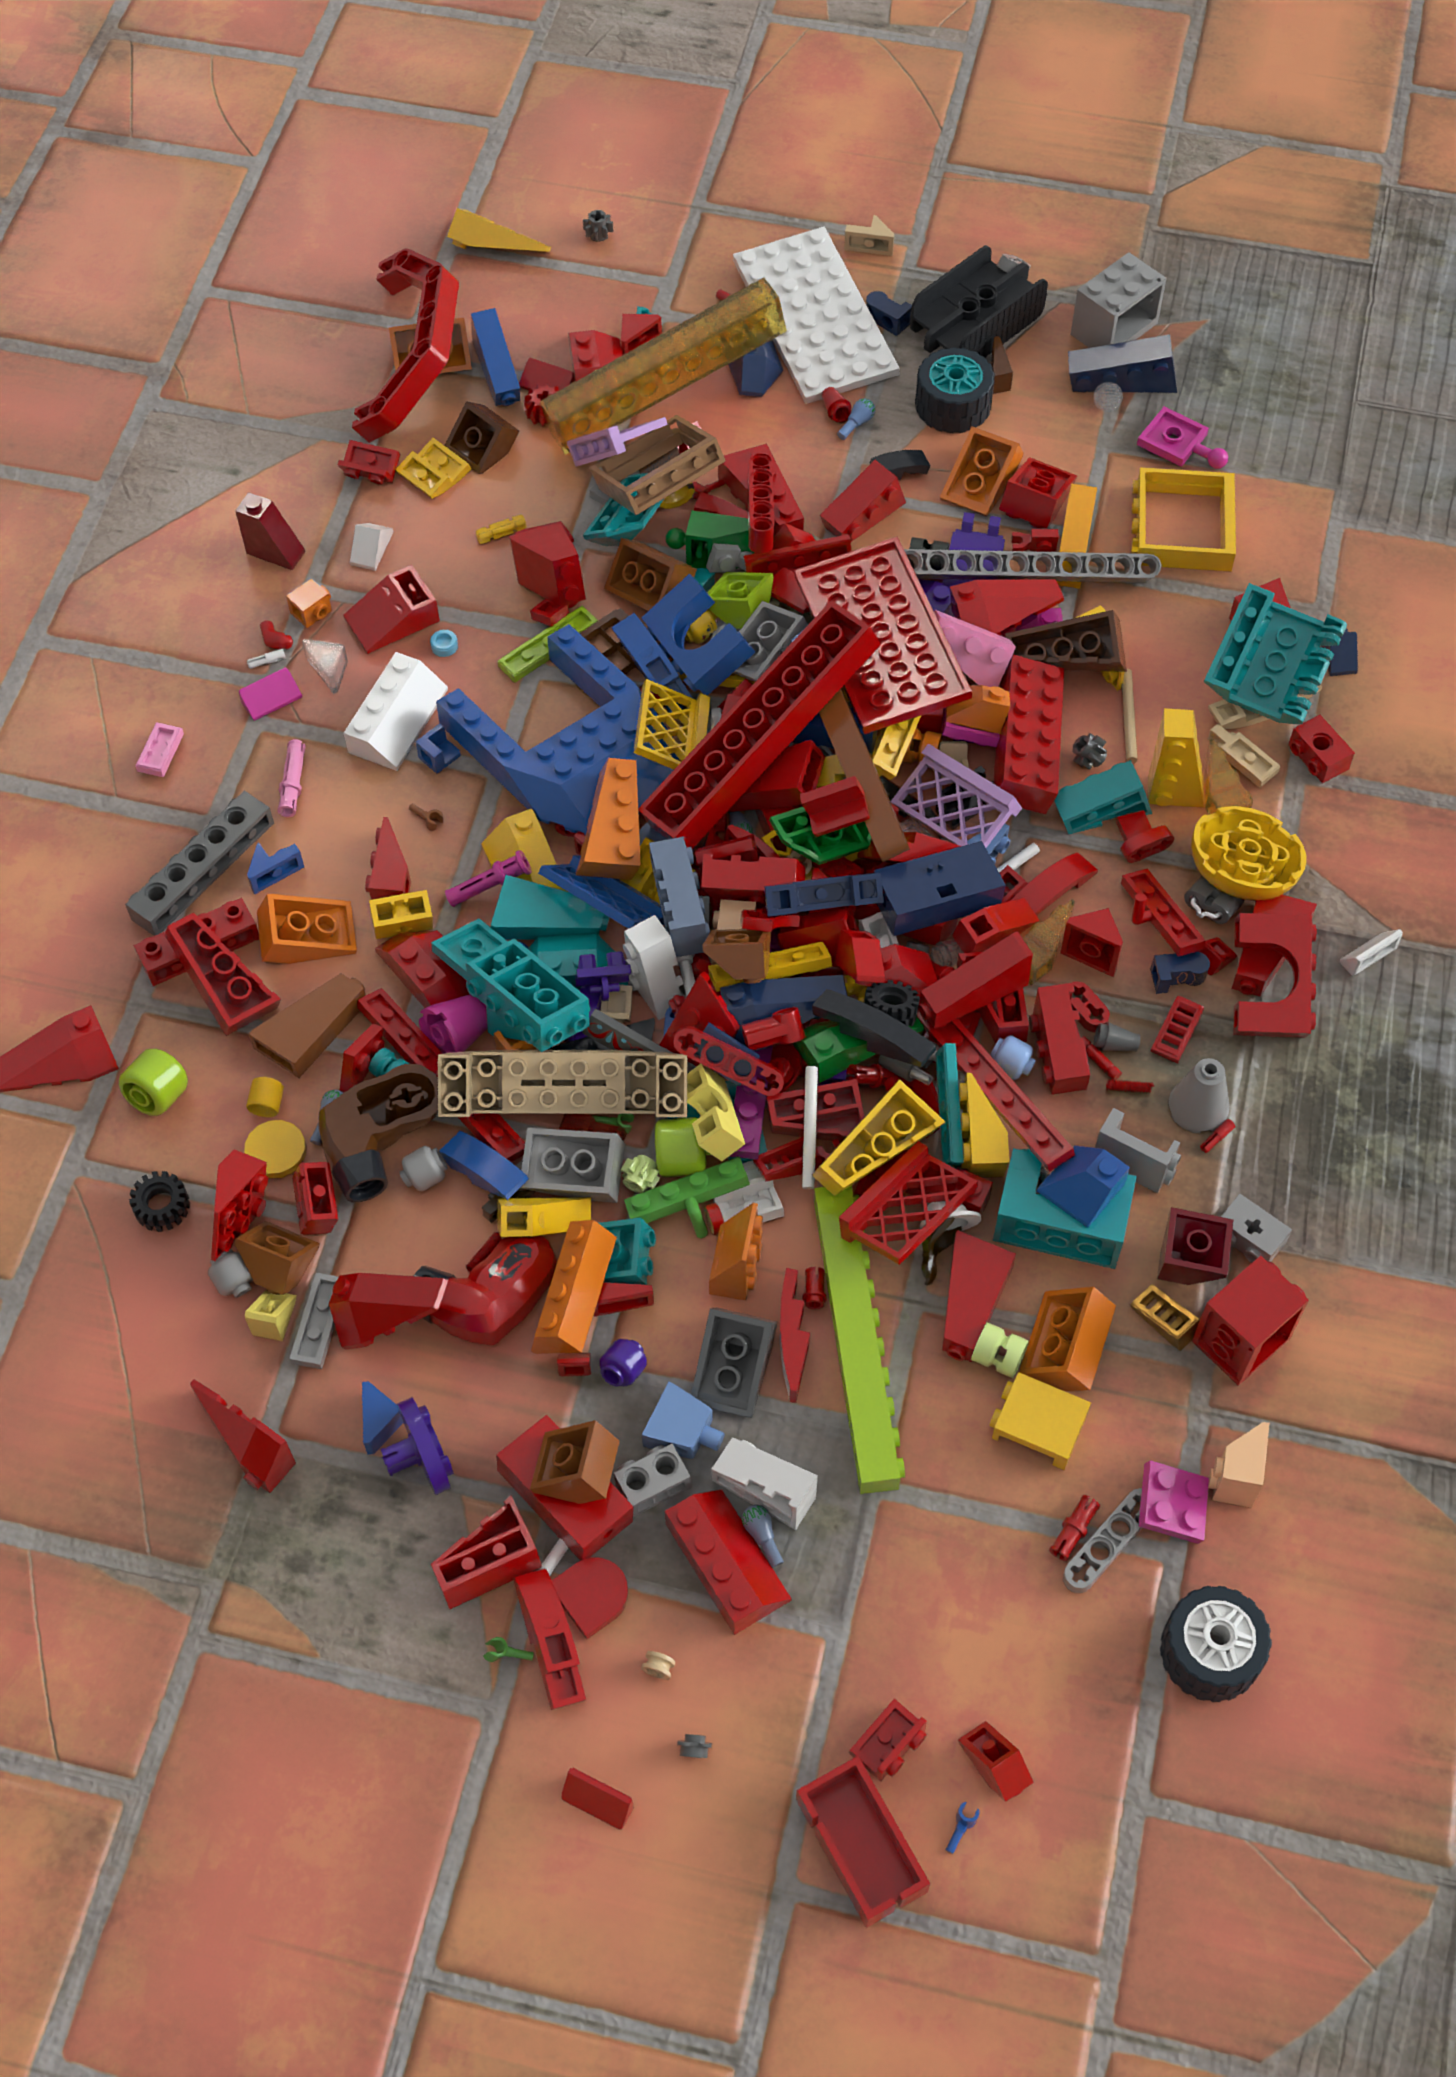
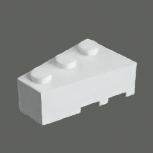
M732 1437L711 1469L712 1481L752 1505L764 1506L772 1517L794 1530L797 1529L816 1499L818 1475L764 1452L746 1440L740 1441Z

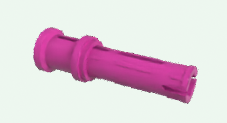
M518 850L515 856L502 862L498 860L494 862L491 869L451 889L445 890V895L450 905L455 907L498 884L503 886L506 875L518 877L524 873L529 875L532 873L525 854Z

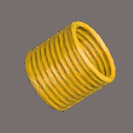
M268 1077L254 1078L251 1082L247 1099V1110L261 1117L276 1116L279 1113L284 1090L282 1083Z

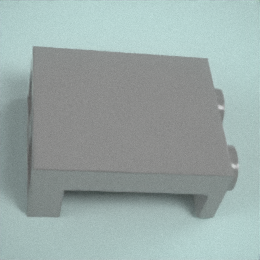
M1113 1108L1099 1131L1095 1148L1105 1149L1130 1167L1129 1175L1137 1176L1136 1183L1158 1193L1163 1184L1169 1186L1177 1171L1175 1168L1181 1158V1155L1177 1153L1180 1142L1174 1140L1169 1150L1164 1152L1120 1130L1125 1113Z

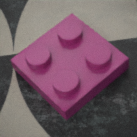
M1151 1460L1145 1463L1138 1527L1196 1544L1204 1541L1209 1478Z

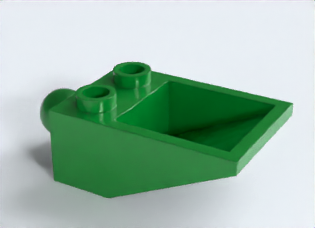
M691 511L686 534L680 528H672L665 537L666 544L672 549H680L684 545L686 546V564L696 569H707L706 565L713 543L738 545L741 552L748 551L755 554V552L749 549L748 518Z

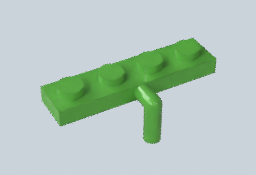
M739 1156L707 1168L702 1172H696L624 1199L630 1219L642 1218L646 1223L687 1209L696 1236L704 1238L707 1236L708 1230L698 1204L750 1185V1182Z

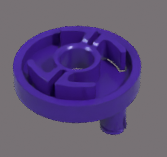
M413 1397L397 1403L408 1438L380 1449L390 1477L417 1464L418 1467L422 1466L435 1495L451 1489L447 1476L454 1474L450 1460L447 1455H444L437 1435L431 1425V1416L425 1405L418 1408Z

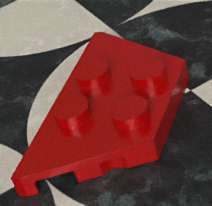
M702 972L698 976L659 1044L672 1053L680 1054L675 1049L673 1040L676 1032L684 1026H692L703 1031L708 1023H711L732 1038H735L741 1028L735 1017L727 1010V1004L722 996H717L708 982L711 978L706 972ZM688 1033L685 1037L680 1035L679 1039L683 1041L682 1046L684 1048L695 1044L691 1033ZM687 1057V1061L695 1066L700 1064Z

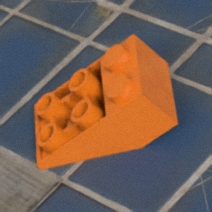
M758 1203L750 1204L720 1225L709 1278L710 1295L746 1301L748 1290H754L757 1277L756 1265L757 1262H760L763 1246L761 1243L763 1216H758Z

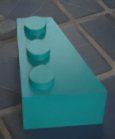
M1131 760L1125 763H1118L1100 774L1090 775L1085 780L1072 786L1061 788L1054 800L1068 834L1101 827L1103 825L1102 821L1144 810L1146 815L1152 814L1145 790Z

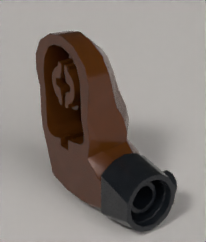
M417 1064L397 1066L384 1075L353 1086L319 1111V1132L327 1162L330 1163L331 1173L347 1201L363 1202L381 1194L387 1188L388 1180L381 1154L378 1151L393 1145L403 1135L427 1125L438 1115V1078L434 1072Z

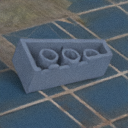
M684 837L649 843L651 865L665 929L671 936L676 957L704 953L702 945L710 933L708 922L705 923L704 919L705 907L703 898L699 897L697 892L700 889L697 872H692L691 865L694 864L692 848H686Z

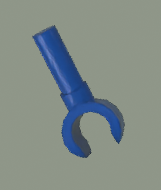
M967 1802L962 1803L956 1814L957 1825L945 1849L951 1854L954 1853L966 1829L972 1828L979 1817V1809H977L973 1818H966L962 1812Z

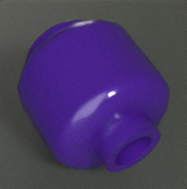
M615 1340L599 1360L601 1375L612 1386L627 1387L632 1385L647 1365L643 1347L634 1340Z

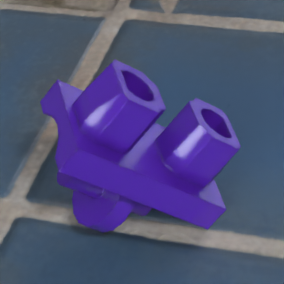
M621 951L607 953L606 967H596L595 955L593 954L580 955L575 975L576 987L589 986L590 994L601 993L602 1001H609V992H619V983L629 982V975H631L630 964L626 965L623 952Z

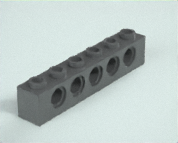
M245 790L237 798L232 799L227 808L218 816L212 818L205 829L192 837L189 844L183 850L175 854L161 871L155 873L139 892L134 893L125 905L131 920L153 936L162 933L168 925L274 824L270 807Z

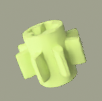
M638 1155L633 1160L627 1158L621 1168L623 1172L622 1177L624 1178L623 1184L636 1193H643L647 1188L654 1189L660 1179L657 1176L659 1171L656 1170V1162L645 1155Z

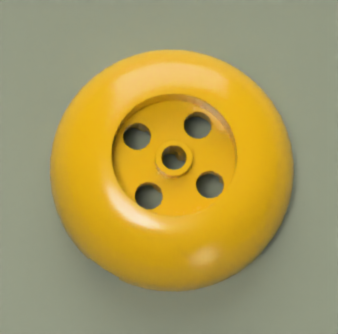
M1247 807L1217 808L1213 814L1203 815L1198 820L1191 839L1192 857L1202 876L1218 890L1244 900H1267L1288 892L1301 878L1306 867L1307 858L1302 842L1296 834L1290 835L1281 827L1283 822L1267 813Z

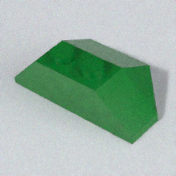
M804 807L772 816L769 819L782 844L817 865L868 849L872 840L865 821L815 837L812 832L809 815Z

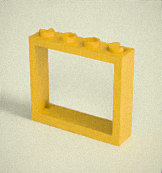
M1140 467L1138 480H1133L1132 494H1136V498H1133L1132 514H1136V518L1132 520L1131 533L1136 534V538L1132 539L1131 553L1153 554L1160 560L1161 567L1232 572L1236 556L1235 473ZM1146 492L1219 496L1221 549L1146 544ZM1141 563V566H1149L1146 563Z

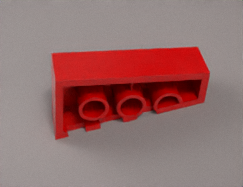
M194 912L167 926L166 939L226 1036L278 1008L281 998L274 992H271L262 983L263 981L255 973H252L241 962V959L234 952H231Z

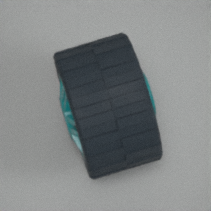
M964 348L941 349L931 353L922 361L918 368L915 408L920 419L928 426L947 433H963L971 430L972 426L976 428L982 425L991 411L995 379L993 367L979 353Z

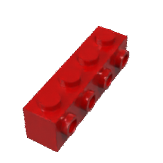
M242 897L235 901L226 902L221 907L210 912L198 915L231 952L260 939L256 923ZM166 931L153 937H147L140 943L133 945L153 987L187 972L166 939Z

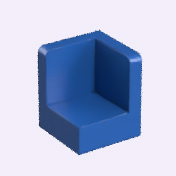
M441 723L416 741L419 759L436 774L461 756L460 750L447 740L445 727Z

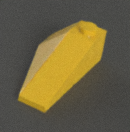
M460 208L456 209L447 237L453 239V245L466 249L468 245L472 247L550 252L551 247L525 235L517 234L512 229L499 224L496 225L494 221Z
M533 809L506 817L481 843L491 868L494 862L498 860L502 862L515 856L516 851L521 850L530 864L532 873L529 875L524 873L516 878L566 891L538 874L542 865L557 864Z

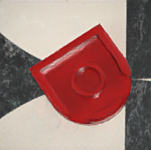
M591 1557L581 1560L552 1580L561 1605L586 1639L615 1620L624 1610L628 1598V1584L624 1573L615 1563L604 1558Z

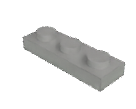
M321 1273L315 1274L289 1358L291 1364L317 1369L323 1368L335 1328L329 1301L333 1293V1285L338 1280V1276Z

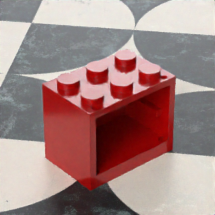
M1260 1255L1206 1303L1192 1342L1239 1386L1291 1339L1309 1299L1306 1298L1304 1291L1298 1285L1291 1284L1281 1275L1280 1269L1274 1263L1267 1262Z

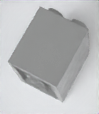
M1128 252L1077 289L1071 335L1088 348L1138 339L1158 324L1167 278Z

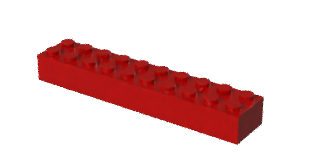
M831 600L638 808L639 813L647 823L667 840L684 837L686 848L691 847L693 849L878 649L881 644L872 628Z

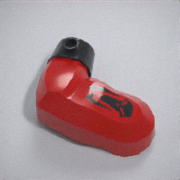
M542 1235L505 1237L498 1243L488 1258L478 1263L471 1270L468 1278H456L453 1274L426 1265L421 1266L413 1276L444 1278L448 1281L439 1309L423 1319L430 1324L434 1323L450 1335L466 1341L491 1346L497 1344L526 1318L542 1294L550 1287L558 1261L551 1244Z

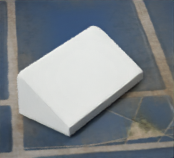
M1400 929L1383 932L1341 958L1339 962L1352 976L1356 975L1397 949L1403 932Z

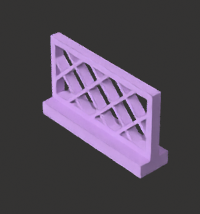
M663 417L621 431L618 430L616 425L569 440L567 445L576 467L626 451L624 441L668 425L666 418Z
M928 744L922 751L925 757L891 800V803L953 844L960 846L968 845L967 835L981 832L982 839L980 841L987 848L1011 815L1014 817L1018 815L1022 809L1021 805L1013 795ZM928 767L935 771L934 781L922 783L921 776ZM956 784V794L942 795L941 785ZM936 787L937 798L924 801L922 790ZM917 792L918 803L911 805L902 803L909 793ZM972 796L977 797L978 807L964 810L963 799ZM957 800L959 811L945 815L943 803ZM938 805L939 816L927 819L924 808ZM995 809L1001 812L994 822L985 824L984 812ZM979 813L980 825L966 828L965 817ZM960 819L961 830L946 831L945 821Z

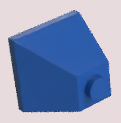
M1074 1145L1075 1155L1056 1167L1037 1188V1192L1089 1228L1125 1185L1130 1167L1105 1149Z

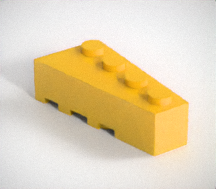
M1164 708L1148 774L1149 804L1204 808V776L1202 774V763L1193 710Z
M899 1080L819 1166L812 1176L836 1196L936 1131L945 1121Z

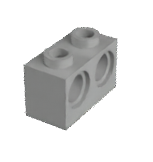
M673 1444L666 1447L663 1445L651 1449L646 1457L636 1462L634 1460L627 1461L614 1472L617 1489L634 1506L633 1517L691 1488V1476ZM665 1465L674 1468V1471L668 1475H662L657 1470ZM634 1480H640L645 1483L644 1487L639 1490H633L628 1485Z

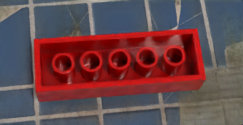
M1012 655L1000 681V688L1009 691L1010 709L996 747L993 784L1013 795L1022 809L1046 815L1058 795L1064 668Z

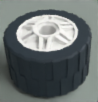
M1205 1586L1202 1589L1189 1592L1185 1598H1181L1176 1604L1161 1635L1160 1656H1162L1165 1671L1169 1673L1170 1679L1186 1694H1191L1196 1699L1203 1701H1229L1235 1699L1239 1694L1245 1693L1254 1684L1266 1665L1272 1646V1639H1270L1271 1630L1265 1620L1264 1613L1255 1605L1251 1598H1247L1238 1590L1228 1589L1225 1586Z

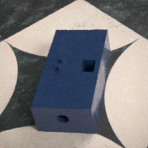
M982 841L874 870V873H881L884 899L883 903L876 904L893 936L965 917L985 907L1001 904L1006 887Z

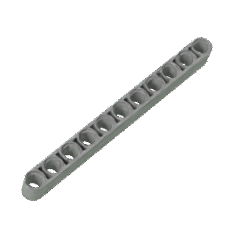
M904 549L907 557L914 562V572L918 579H1056V581L1144 583L1157 576L1161 570V562L1153 554ZM930 559H937L941 564V569L938 571L932 569L929 563ZM957 559H962L966 562L967 571L958 569L956 566ZM986 559L992 562L994 566L993 571L985 570L983 560ZM1010 560L1018 562L1020 565L1019 572L1011 570L1009 566ZM1036 561H1042L1046 565V572L1038 571ZM1063 561L1071 564L1072 573L1064 571L1062 567ZM1090 561L1097 564L1098 573L1090 571L1088 566ZM1115 562H1120L1124 566V574L1116 571ZM1142 562L1149 565L1150 574H1145L1142 571Z

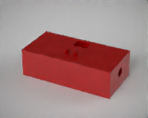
M546 1414L496 1454L497 1471L581 1561L593 1556L633 1522L634 1506L611 1482L609 1483L605 1499L582 1504L537 1494L530 1490L544 1434L548 1431L560 1429Z

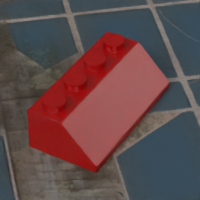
M722 1489L693 1494L665 1511L666 1526L734 1635L792 1601V1598L757 1543L743 1527L741 1518Z

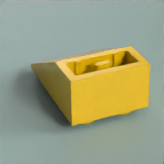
M966 1073L964 1083H959L960 1109L963 1110V1113H961L962 1139H964V1163L960 1167L980 1177H1003L1010 1163L1008 1132L972 1073Z

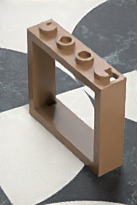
M675 415L667 420L668 425L647 432L627 444L625 452L604 458L589 468L600 491L635 515H638L725 462L726 460L717 439L682 417ZM676 422L678 429L675 427L671 430L670 425ZM684 443L691 447L627 487L620 483L621 480ZM637 491L638 495L631 496V493Z

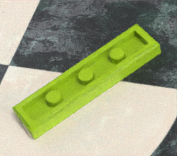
M580 606L552 627H548L497 661L498 667L516 683L549 661L547 636L568 624L578 633H581L598 620L584 606Z

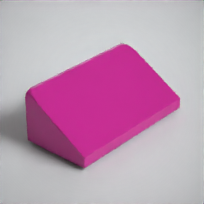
M286 667L238 691L242 705L254 721L302 698L297 684Z

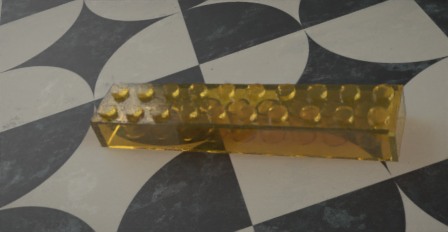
M763 277L540 401L551 434L566 455L570 452L567 441L616 425L618 426L787 332L779 296Z

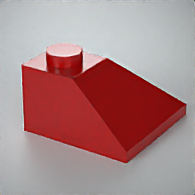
M897 944L881 948L885 974L884 983H887L888 980H893V984H897L898 981L903 982V987L910 985L912 987L911 991L916 990L918 992L917 996L920 997L923 989L938 981L929 953Z

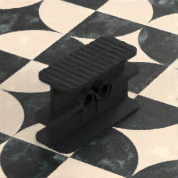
M985 245L916 295L912 303L910 329L913 332H919L923 328L928 330L924 338V350L929 353L942 346L944 349H968L986 358L992 353L994 337L999 336L1002 344H1004L1040 317L1045 307L1048 282L1045 279H1040L1034 284L1028 281L1029 266L1024 262L1008 273L1003 271L997 264L991 261L992 249Z

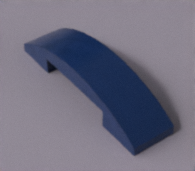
M881 873L846 875L764 886L768 917L793 914L801 911L884 902Z

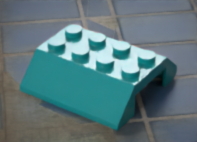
M1249 583L1204 679V683L1227 702L1238 705L1241 708L1278 723L1303 724L1308 713L1306 710L1310 709L1312 702L1297 696L1298 694H1317L1319 689L1317 686L1321 685L1330 665L1329 661L1334 656L1332 651L1320 648V645L1338 646L1341 641L1340 637L1343 636L1347 628V623L1327 614L1324 622L1273 602L1274 592Z

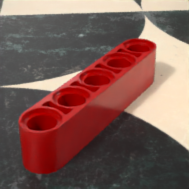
M755 453L749 457L748 544L751 551L763 554L770 552L773 548V459L769 454Z

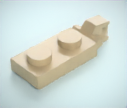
M1219 724L1210 730L1208 740L1215 746L1214 749L1218 754L1259 788L1279 773L1280 765L1240 732L1237 734L1234 732L1229 733Z

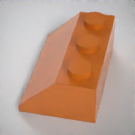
M464 317L454 319L449 359L440 373L472 369ZM416 324L389 327L395 371L413 349Z
M1094 1286L1045 1291L1019 1373L1063 1391L1091 1390L1116 1305Z

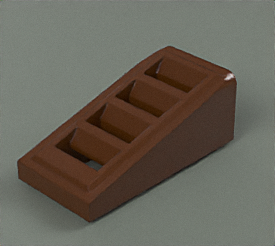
M997 336L994 337L991 355V366L995 374L993 394L1010 391L1013 371L1001 338Z

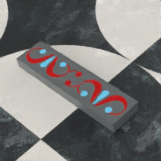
M594 1009L589 1018L590 1026L582 1031L586 1036L611 1050L672 1053L597 1009ZM687 1061V1073H689L697 1066Z

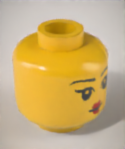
M708 609L690 625L685 640L690 644L692 642L697 644L704 642L717 630L716 619L718 617Z

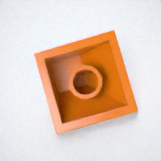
M970 686L972 699L945 707L946 722L1000 734L1010 709L1009 691H1005L997 686Z

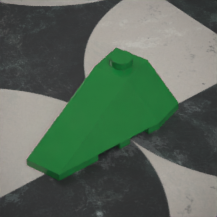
M917 1017L912 1027L909 1026L917 1033L924 1030L923 1024ZM831 1020L815 1023L805 1028L806 1038L792 1043L808 1066L818 1067L817 1080L820 1083L846 1070L849 1065L858 1064L876 1054L867 1051V1041L840 1033L839 1023Z

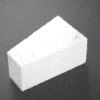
M656 915L624 931L625 944H623V949L627 957L625 960L626 965L630 964L631 967L629 986H633V991L638 990L654 1015L660 1020L665 1017L666 1010L669 1008L668 1002L673 996H684L685 999L686 996L679 989V986L683 985L682 977L680 975L676 977L673 966L677 965L678 962L671 936Z

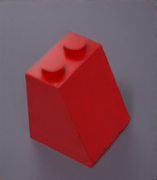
M561 522L509 536L517 580L520 585L560 607L586 600L579 555Z

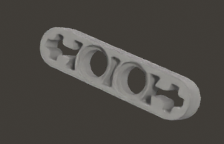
M1142 1488L1134 1489L1129 1493L1067 1564L1063 1573V1581L1068 1590L1074 1593H1083L1089 1590L1142 1529V1527H1138L1139 1523H1136V1521L1139 1522L1140 1510L1134 1519L1129 1515L1135 1507V1500L1137 1502L1141 1501ZM1115 1521L1125 1522L1129 1526V1534L1126 1536L1114 1534L1111 1524ZM1096 1544L1105 1546L1108 1549L1109 1557L1105 1560L1095 1559L1091 1555V1547ZM1087 1562L1090 1568L1084 1576L1086 1582L1080 1579L1076 1583L1072 1580L1074 1575L1072 1570L1076 1573L1080 1572Z

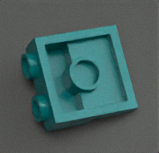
M642 1218L600 1222L601 1226L617 1237L604 1283L647 1285V1276H651L654 1270L653 1261L649 1257L650 1247H654L656 1244L654 1230Z

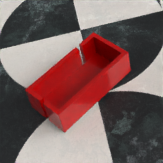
M859 1756L797 1790L796 1801L811 1828L816 1826L815 1836L866 1928L893 1913L896 1902L902 1908L928 1893L931 1883Z

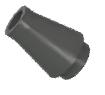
M1110 1022L1097 1025L1094 1035L1095 1047H1100L1101 1051L1137 1052L1140 1045V1034L1132 1033Z

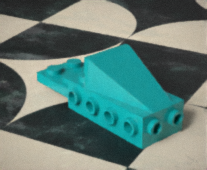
M478 918L431 942L432 952L467 980L466 987L468 992L486 1005L489 1034L494 1036L493 1033L499 1030L504 1038L526 1041L543 1052L590 1026L589 999L515 938L506 941L481 919Z

